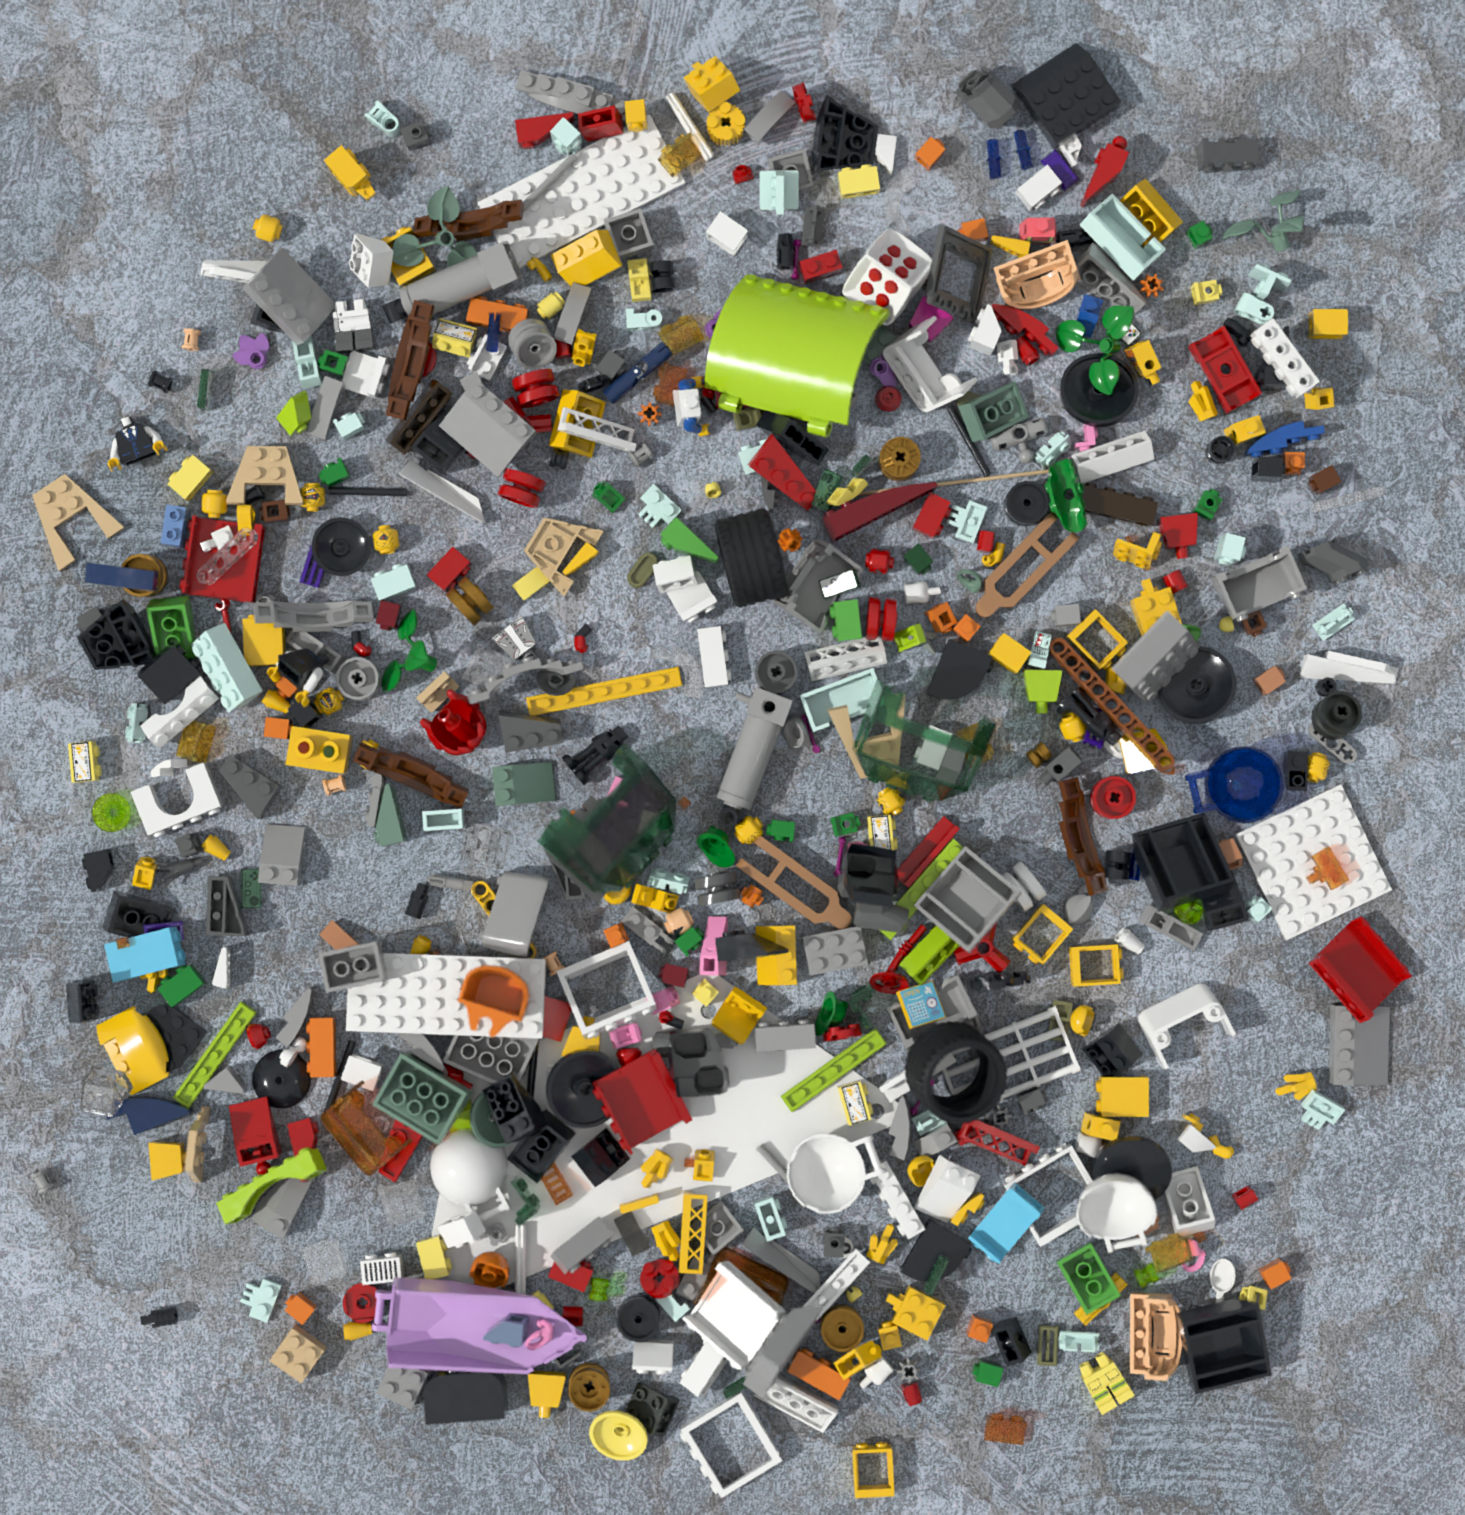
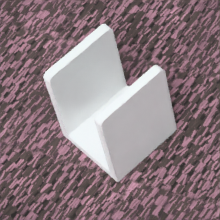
M720 211L707 229L706 238L732 256H735L746 240L748 231Z
M352 1054V1056L348 1057L341 1080L374 1091L377 1088L385 1065Z

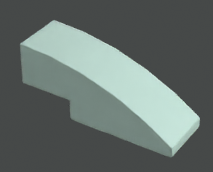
M312 335L300 345H296L292 341L299 379L303 389L322 385Z

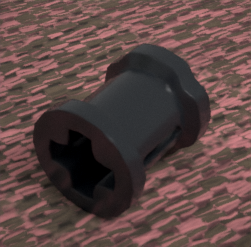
M156 370L152 372L148 381L149 387L159 388L166 394L170 391L173 384L172 377L167 378L160 375Z
M255 485L246 491V505H251L259 499L266 498L259 485Z
M1324 678L1316 683L1315 691L1318 695L1325 697L1336 690V682L1332 678ZM1326 683V686L1330 687V689L1326 690L1322 685Z

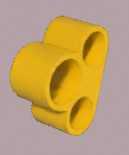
M237 505L239 536H253L255 508L252 505Z

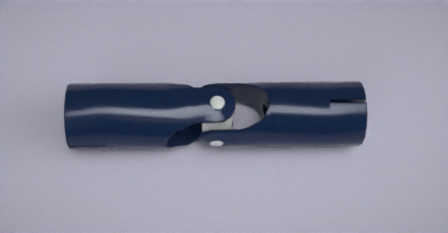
M663 341L660 342L634 364L629 372L622 374L606 387L603 393L615 404L633 389L638 381L643 380L674 354ZM643 363H647L648 365L647 371L645 373L642 369L638 367Z

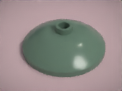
M482 1092L475 1099L470 1110V1125L474 1135L480 1142L490 1147L510 1145L505 1144L495 1118L493 1121L490 1120V1116L493 1114Z

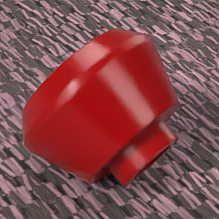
M887 385L877 391L875 401L882 411L892 412L900 406L902 396L896 387Z
M250 1024L247 1027V1036L253 1048L259 1050L269 1042L271 1033L268 1026Z
M639 1048L618 1049L615 1056L620 1065H626L640 1057L642 1051Z

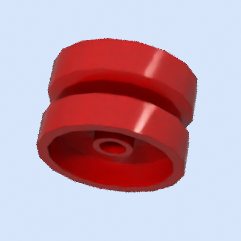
M552 369L531 371L512 380L514 391L520 393L516 397L519 408L543 405L560 397L557 386L551 384L555 380Z
M506 468L503 479L511 485H500L497 495L511 502L538 509L541 499L532 492H543L546 482L529 473Z
M879 597L868 598L866 640H876L879 628H882L881 637L883 641H894L895 629L897 627L896 599L886 598L883 610H881V600Z
M1119 776L1105 777L1097 781L1090 792V804L1094 812L1106 819H1120L1128 815L1136 802V792L1132 784ZM1110 794L1115 796L1114 801L1109 800L1111 798Z

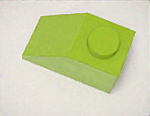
M305 390L292 396L276 417L290 436L297 432L299 434L304 432L308 428L307 424L312 419L308 395Z

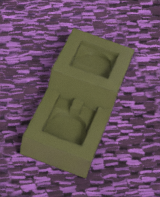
M753 407L743 409L739 414L732 413L736 431L756 428V424L765 410Z
M1053 1000L1052 1007L1056 1006L1058 1008L1060 1020L1068 1037L1073 1003ZM1055 1015L1050 1018L1048 1031L1059 1027ZM1062 1034L1049 1039L1053 1041L1065 1042Z

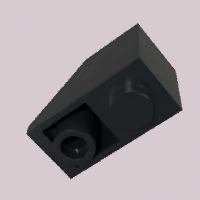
M1284 752L1283 774L1286 790L1307 791L1308 752Z
M111 849L86 853L82 859L83 868L87 870L88 878H86L87 888L91 889V892H99L115 869Z

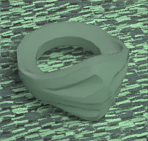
M961 569L957 572L956 577L968 590L973 593H977L982 586L980 574L968 569ZM962 574L973 575L976 579L971 580L969 578L964 577Z

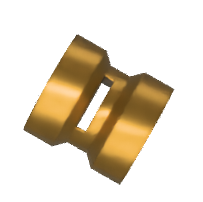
M1043 742L1037 744L1034 750H1029L1025 753L1036 769L1042 765L1043 761H1048L1053 757Z

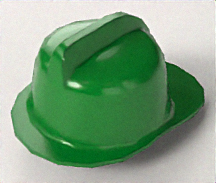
M712 825L705 833L698 836L696 839L697 845L713 864L722 868H727L734 864L735 855L729 847V837L723 830L717 829Z
M832 991L826 994L814 1024L816 1036L823 1035L829 1026L840 1024L845 1017L848 1003L836 998Z

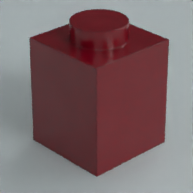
M381 600L375 622L380 625L379 629L391 631L392 628L397 629L402 606Z
M665 963V967L661 966L658 978H662L661 983L685 988L689 969Z

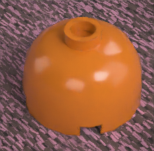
M492 1251L483 1252L474 1259L469 1276L474 1279L475 1285L494 1289L499 1286L503 1288L508 1283L510 1267L503 1255Z

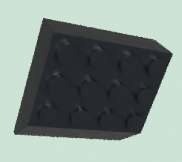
M1077 43L1011 85L1053 150L1059 147L1060 143L1072 137V135L1079 134L1116 110L1121 103V100L1090 53Z
M1205 813L1132 834L1135 860L1158 912L1231 890L1235 879Z
M1231 1299L1176 1313L1189 1384L1195 1394L1272 1376L1258 1302Z

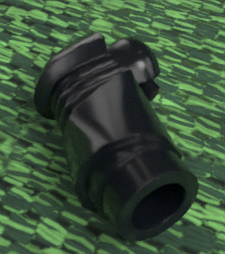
M1226 318L1223 326L1232 335L1238 337L1237 343L1239 345L1246 346L1252 338L1250 336L1252 334L1251 330L1244 328L1237 319Z

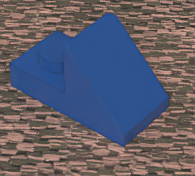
M1086 294L1083 296L1076 320L1085 326L1084 336L1091 338L1099 318L1103 300Z

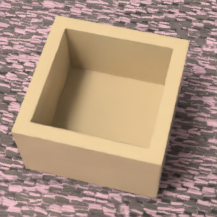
M295 1324L269 1361L302 1384L328 1346Z

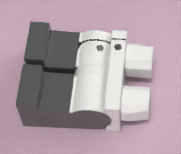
M364 299L354 300L355 310L350 311L347 309L346 301L335 303L333 319L336 339L335 348L338 354L351 353L356 350L358 352L376 350L370 311L367 309Z

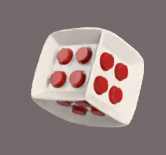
M887 229L873 242L866 254L857 263L848 277L842 293L849 300L862 301L865 304L878 305L889 309V317L883 323V325L888 326L903 312L910 299L915 296L929 276L932 258L895 230Z

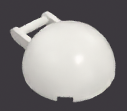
M472 1128L460 1129L445 1136L440 1145L435 1147L430 1161L431 1177L438 1192L449 1202L464 1206L468 1213L474 1211L472 1206L486 1203L498 1195L501 1204L479 1214L481 1222L504 1210L506 1212L511 1210V1206L502 1191L508 1174V1160L504 1148L490 1147L483 1144L476 1138Z
M819 1134L802 1141L794 1149V1153L787 1165L788 1185L797 1201L802 1206H806L817 1213L830 1214L849 1207L860 1195L865 1180L886 1173L885 1168L881 1166L872 1142L874 1140L873 1136L870 1135L850 1143L848 1140L837 1135ZM865 1143L875 1169L874 1172L866 1175L863 1159L856 1149V1146Z
M1108 1174L1093 1180L1084 1189L1078 1200L1076 1215L1081 1230L1090 1238L1092 1235L1098 1239H1104L1108 1253H1113L1116 1249L1137 1245L1148 1246L1144 1230H1147L1151 1224L1154 1226L1157 1212L1151 1193L1140 1181L1128 1175ZM1137 1234H1139V1236H1140V1237H1136V1238L1126 1239V1238H1129V1237H1133V1236H1135V1235H1137ZM1125 1239V1240H1120V1241H1115V1242H1112V1241H1111V1240Z

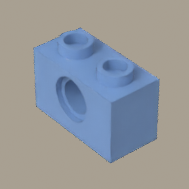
M166 505L161 544L177 548L185 547L190 516L189 509Z

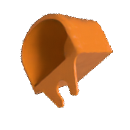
M483 965L467 973L457 1002L466 1006L469 1026L472 1031L478 1029V1022L481 1018L488 1017L492 1021L489 1035L495 1037L510 1021H523L530 995L527 984L515 972L501 966Z

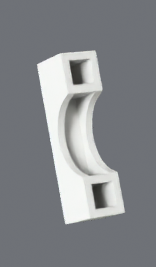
M198 676L185 687L184 699L174 711L166 715L153 714L140 727L147 738L160 749L214 704L219 697L211 685L201 676Z

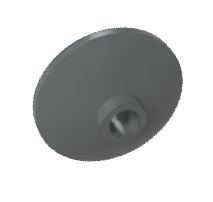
M540 670L537 674L538 687L548 695L561 696L569 693L575 686L576 678L574 673L561 675L553 671Z

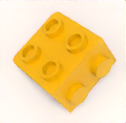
M1153 532L1147 549L1121 539H1116L1113 555L1119 561H1128L1134 563L1138 568L1150 569L1152 561H1157L1161 551L1162 542L1159 541L1161 534Z
M735 986L722 1003L711 1021V1025L738 1044L743 1045L756 1023L767 1010V1007Z

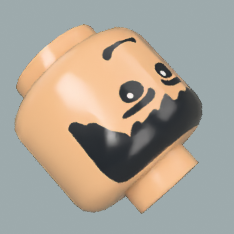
M678 908L666 915L667 922L664 923L669 934L673 933L676 937H679L692 927L694 921L688 910Z

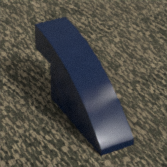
M87 563L85 582L157 591L159 572Z
M131 1097L102 1105L107 1120L126 1113L134 1135L193 1112L191 1107L187 1108L176 1101L158 1097Z

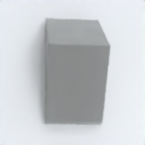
M949 743L935 779L954 786L960 774L967 749Z
M230 1066L204 1085V1089L241 1094L245 1093L247 1089Z

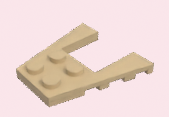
M66 474L32 495L59 571L77 561L55 529L73 516L88 508L108 539L125 529L122 524Z
M904 692L885 696L891 732L853 740L847 705L827 709L860 779L898 771L906 698Z

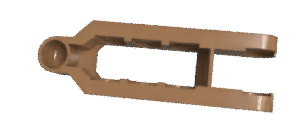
M1051 511L984 580V595L975 605L976 614L981 618H988L997 609L1014 607L1080 537L1075 532H1072L1050 553L1038 539L1058 519V516ZM1032 546L1045 558L1044 562L1010 597H1003L995 589V583Z
M762 836L753 843L779 861L768 877L742 858L735 865L814 924L830 922L839 929H845L851 924L852 917L848 911L840 906L836 890ZM785 867H788L829 897L830 903L823 913H816L775 883Z

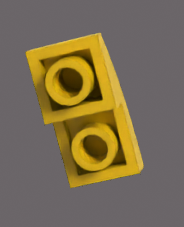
M978 1192L969 1197L953 1215L950 1222L956 1226L960 1223L963 1224L968 1216L967 1210L975 1213L976 1210L982 1208L985 1202L983 1200L984 1195Z

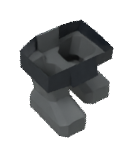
M851 844L845 852L842 863V870L844 871L838 876L837 892L841 897L851 898L856 903L854 924L857 927L902 933L906 930L909 909L893 904L898 886L896 850Z
M708 1027L659 1031L652 1037L653 1049L659 1052L661 1058L668 1057L670 1078L675 1079L677 1097H700L720 1095L727 1092V1088L730 1085L728 1068L723 1065L722 1049Z

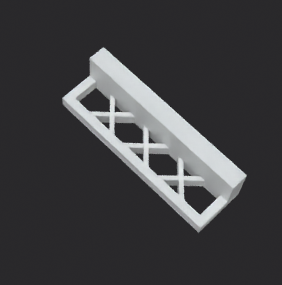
M566 407L563 408L558 431L626 452H633L636 448V444L632 443L635 429ZM568 413L574 416L577 421L575 424L566 422ZM587 419L591 420L594 428L591 430L584 428L582 422ZM607 425L611 434H603L599 428ZM621 430L627 431L626 440L619 439L617 433Z
M878 634L876 640H866L865 637L804 652L811 682L887 664L885 648L880 634ZM878 642L879 646L875 647L868 646L870 643ZM853 647L859 648L857 651L854 652L849 651L850 648ZM836 651L840 653L838 656L834 657L830 655L832 652ZM811 657H821L820 660L811 662L810 660Z
M952 1052L947 1054L938 1063L933 1076L957 1061ZM905 1070L879 1086V1089L882 1093L884 1092L889 1102L910 1091L906 1082Z
M855 1249L802 1308L822 1307L823 1309L816 1319L818 1321L871 1262Z

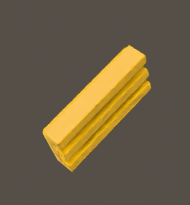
M658 1193L620 1204L621 1213L624 1214L657 1204L659 1202Z

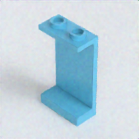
M169 927L104 944L113 983L185 965L186 955L181 948V934L177 927Z
M1014 1182L968 1239L974 1247L985 1252L991 1261L999 1264L1031 1224L1042 1214L1045 1207Z

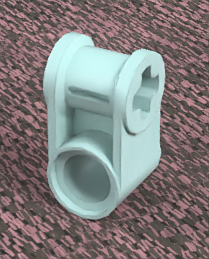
M376 100L375 106L369 113L364 114L367 120L387 136L397 137L400 134L401 125L398 119L379 101ZM388 124H396L393 129H387Z
M1249 293L1242 294L1234 310L1238 315L1260 325H1264L1274 316V309L1270 304L1259 300ZM1263 311L1267 312L1265 318L1262 317Z

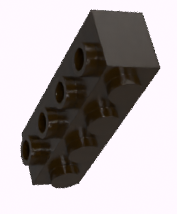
M432 379L410 407L406 421L401 419L385 441L400 453L406 455V453L412 450L411 446L430 422L437 418L441 408L448 404L453 393L441 383Z
M1092 483L1083 485L1084 493H1082V498L1085 502L1086 513L1146 527L1153 526L1159 503L1154 502V498L1147 496L1137 498L1134 493L1130 492L1120 494L1116 493V489L1105 487L1103 490L1097 488V485Z

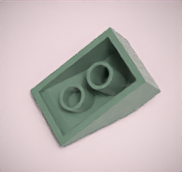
M1015 381L958 406L972 442L985 440L1029 417Z
M552 762L492 767L496 806L556 801Z
M385 784L376 824L377 832H374L375 841L377 844H380V847L408 841L394 784Z

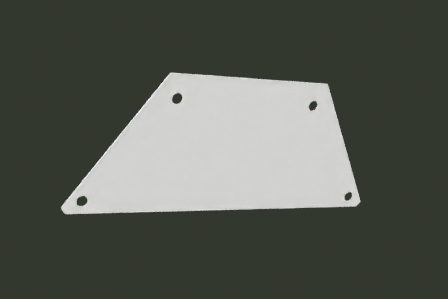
M700 974L687 979L685 988L674 986L679 995L680 1004L667 1009V1011L671 1012L675 1017L685 1020L682 1029L708 1027L713 1035L721 1033V1031L711 1025L713 1018L707 1019L702 1016L701 1007L703 1004L695 998L692 992L704 978L719 990V993L710 1002L715 1006L717 1013L734 986L718 975ZM643 997L595 1017L594 1024L645 1003L647 1000ZM766 1010L758 1022L770 1021L771 1024H778V1021L781 1019ZM649 1013L648 1016L641 1015L636 1017V1020L632 1023L636 1022L637 1026L640 1027L642 1041L618 1049L639 1048L642 1051V1056L653 1050L652 1037L656 1032L680 1029L661 1023L659 1021V1013L655 1015ZM572 1027L565 1030L561 1042L549 1038L539 1040L534 1100L540 1106L542 1112L547 1109L555 1117L557 1116L550 1109L546 1098V1082L549 1075L547 1067L550 1063L556 1064L563 1057L561 1056ZM754 1027L743 1045L738 1044L733 1049L721 1048L723 1065L728 1068L730 1085L727 1088V1092L720 1095L681 1097L693 1120L687 1124L681 1120L631 1148L633 1154L625 1150L630 1160L597 1187L593 1186L571 1156L605 1128L609 1130L618 1142L621 1138L618 1133L614 1134L610 1123H612L611 1119L591 1128H576L565 1124L576 1135L538 1183L534 1182L508 1160V1174L502 1191L511 1206V1210L507 1212L504 1210L482 1222L485 1230L492 1228L496 1223H501L503 1225L502 1228L508 1234L507 1240H502L497 1246H492L490 1238L484 1232L479 1236L480 1240L475 1243L469 1244L467 1242V1244L460 1248H456V1246L448 1248L445 1252L447 1258H451L453 1269H450L451 1273L448 1276L433 1280H452L474 1284V1279L469 1276L474 1259L483 1252L492 1251L503 1255L507 1259L510 1273L506 1285L515 1282V1233L517 1224H526V1277L550 1268L554 1262L551 1258L553 1251L598 1216L614 1234L610 1239L613 1242L682 1213L684 1191H692V1194H707V1202L777 1174L778 1172L757 1151V1147L761 1144L787 1170V1165L794 1153V1149L811 1136L819 1134L837 1135L852 1143L891 1127L899 1102L896 1100L889 1102L884 1092L882 1093L879 1088L851 1069L798 1109L791 1112L780 1096L834 1057L818 1045H816V1048L757 1052ZM607 1030L601 1032L600 1052L609 1056L618 1067L624 1066L619 1064L615 1056L618 1049L613 1048L609 1032ZM668 1057L662 1058L670 1074ZM529 1066L521 1083L526 1091ZM463 1072V1079L473 1084L471 1089L473 1094L470 1097L473 1104L475 1099L483 1092L482 1090L492 1084L467 1072ZM860 1080L861 1084H866L868 1095L865 1096L866 1102H871V1105L875 1103L882 1105L884 1114L879 1119L871 1117V1120L849 1126L837 1086ZM493 1115L490 1116L491 1121L494 1120ZM519 1141L503 1147L507 1158ZM656 1148L670 1155L674 1160L669 1166L667 1177L665 1179L659 1178L656 1183H652L650 1188H643L641 1182L646 1173L642 1172L641 1166L653 1154ZM708 1149L715 1151L712 1182L693 1180L695 1150ZM439 1193L432 1236L440 1234L437 1227L448 1219L468 1213L465 1207L449 1202ZM658 1193L659 1202L657 1204L624 1214L621 1213L620 1204ZM496 1195L488 1202L472 1206V1208L479 1215L501 1204L498 1195ZM691 1199L692 1208L703 1204V1199Z

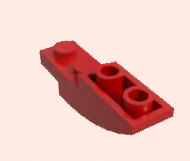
M999 304L991 306L997 321H1001L1005 325L1004 328L1011 335L1015 334L1018 336L1022 331L1025 332L1024 336L1030 342H1036L1039 345V350L1045 355L1049 354L1051 357L1058 350L1059 347L1046 336L1049 328L1035 317L1013 307Z

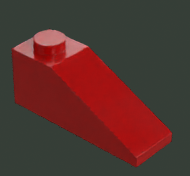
M573 112L515 120L519 148L523 147V149L527 150L540 145L551 137V129L563 117L570 124L574 122Z
M307 1118L287 1124L295 1157L304 1148L316 1149L317 1133L320 1132L317 1121L314 1122V1119ZM309 1179L300 1181L306 1183Z

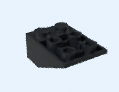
M450 404L421 433L411 446L416 453L443 474H445L465 449L439 427L453 408Z
M1236 880L1230 891L1199 900L1208 931L1249 921Z
M94 980L66 983L69 1023L80 1024L97 1020L99 1006L95 1002V996L98 995L97 985H94Z
M513 1074L482 1090L505 1144L520 1141L548 1125L540 1106Z

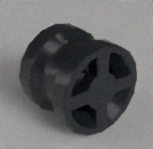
M553 448L549 466H557L561 470H565L569 451L561 452L557 448Z

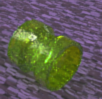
M1152 1263L1145 1265L1143 1269L1138 1268L1133 1271L1141 1289L1147 1287L1151 1282L1156 1283L1160 1281Z
M591 1278L590 1285L592 1288L589 1291L588 1299L607 1301L608 1294L606 1289L609 1288L610 1280Z

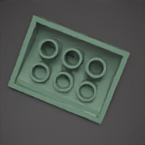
M409 1052L400 1053L372 1105L437 1145H440L464 1110L473 1091Z

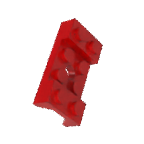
M1225 326L1188 346L1196 363L1200 364L1217 395L1216 398L1225 414L1262 394ZM1221 365H1229L1230 373L1223 374L1220 369Z

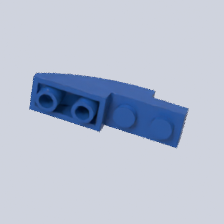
M1303 421L1282 426L1266 434L1245 451V455H1251L1252 458L1263 456V453L1271 452V455L1283 453L1282 450L1288 447L1287 441L1289 444L1301 442L1300 439L1308 438V441L1320 439L1319 436L1325 433L1324 425L1304 428Z

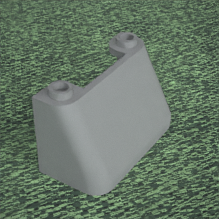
M816 539L810 543L787 577L788 593L786 596L776 597L773 603L815 632L821 634L829 624L828 616L825 614L839 593L824 597L820 581L853 571L855 581L857 582L864 569L830 543Z
M1289 546L1283 547L1279 551L1268 554L1266 557L1230 570L1227 573H1220L1211 579L1232 620L1237 619L1238 622L1249 618L1248 614L1289 597L1292 600L1303 596L1302 592L1307 589Z
M504 871L503 874L499 873L496 882L499 885L486 928L481 929L479 939L482 940L481 946L527 958L545 895L547 896L550 878Z
M958 975L944 979L941 985L942 989L937 991L946 1015L944 1019L909 1029L899 1001L894 1002L887 1008L907 1053L910 1051V1047L914 1044L916 1038L921 1033H924L926 1029L933 1027V1025H938L942 1022L947 1023V1021H958L971 1025L977 1030L981 1027L978 1014Z

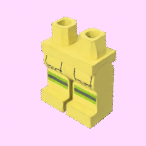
M1101 1352L1095 1356L1099 1364L1092 1369L1089 1362L1085 1361L1079 1365L1082 1373L1081 1378L1103 1415L1117 1407L1107 1389L1108 1386L1119 1405L1135 1395L1113 1360L1109 1359L1104 1352Z

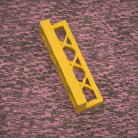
M684 1191L679 1273L703 1274L707 1194H692V1191ZM691 1199H703V1207L696 1212L691 1207ZM697 1216L702 1222V1226L695 1232L690 1226V1221ZM694 1236L700 1241V1247L695 1251L689 1246V1241ZM699 1250H700V1257H698V1255L696 1254ZM693 1256L699 1261V1269L687 1268V1262Z

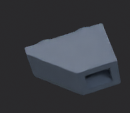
M508 1314L488 1329L483 1336V1340L489 1341L492 1344L503 1343L508 1344L510 1347H522L527 1339L529 1317Z

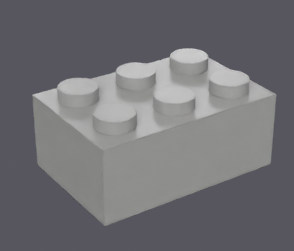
M853 926L802 936L810 976L868 965L860 927Z
M381 941L318 954L326 993L388 980Z
M809 1018L798 1019V1023H790V1020H779L778 1024H771L770 1021L758 1022L759 1025L755 1026L757 1052L816 1048L814 1022H810Z

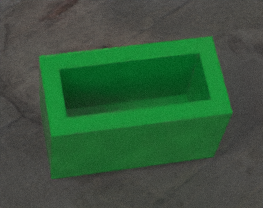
M185 964L179 967L174 977L168 976L160 982L162 986L158 990L171 1008L177 1006L207 983L193 964L188 966Z

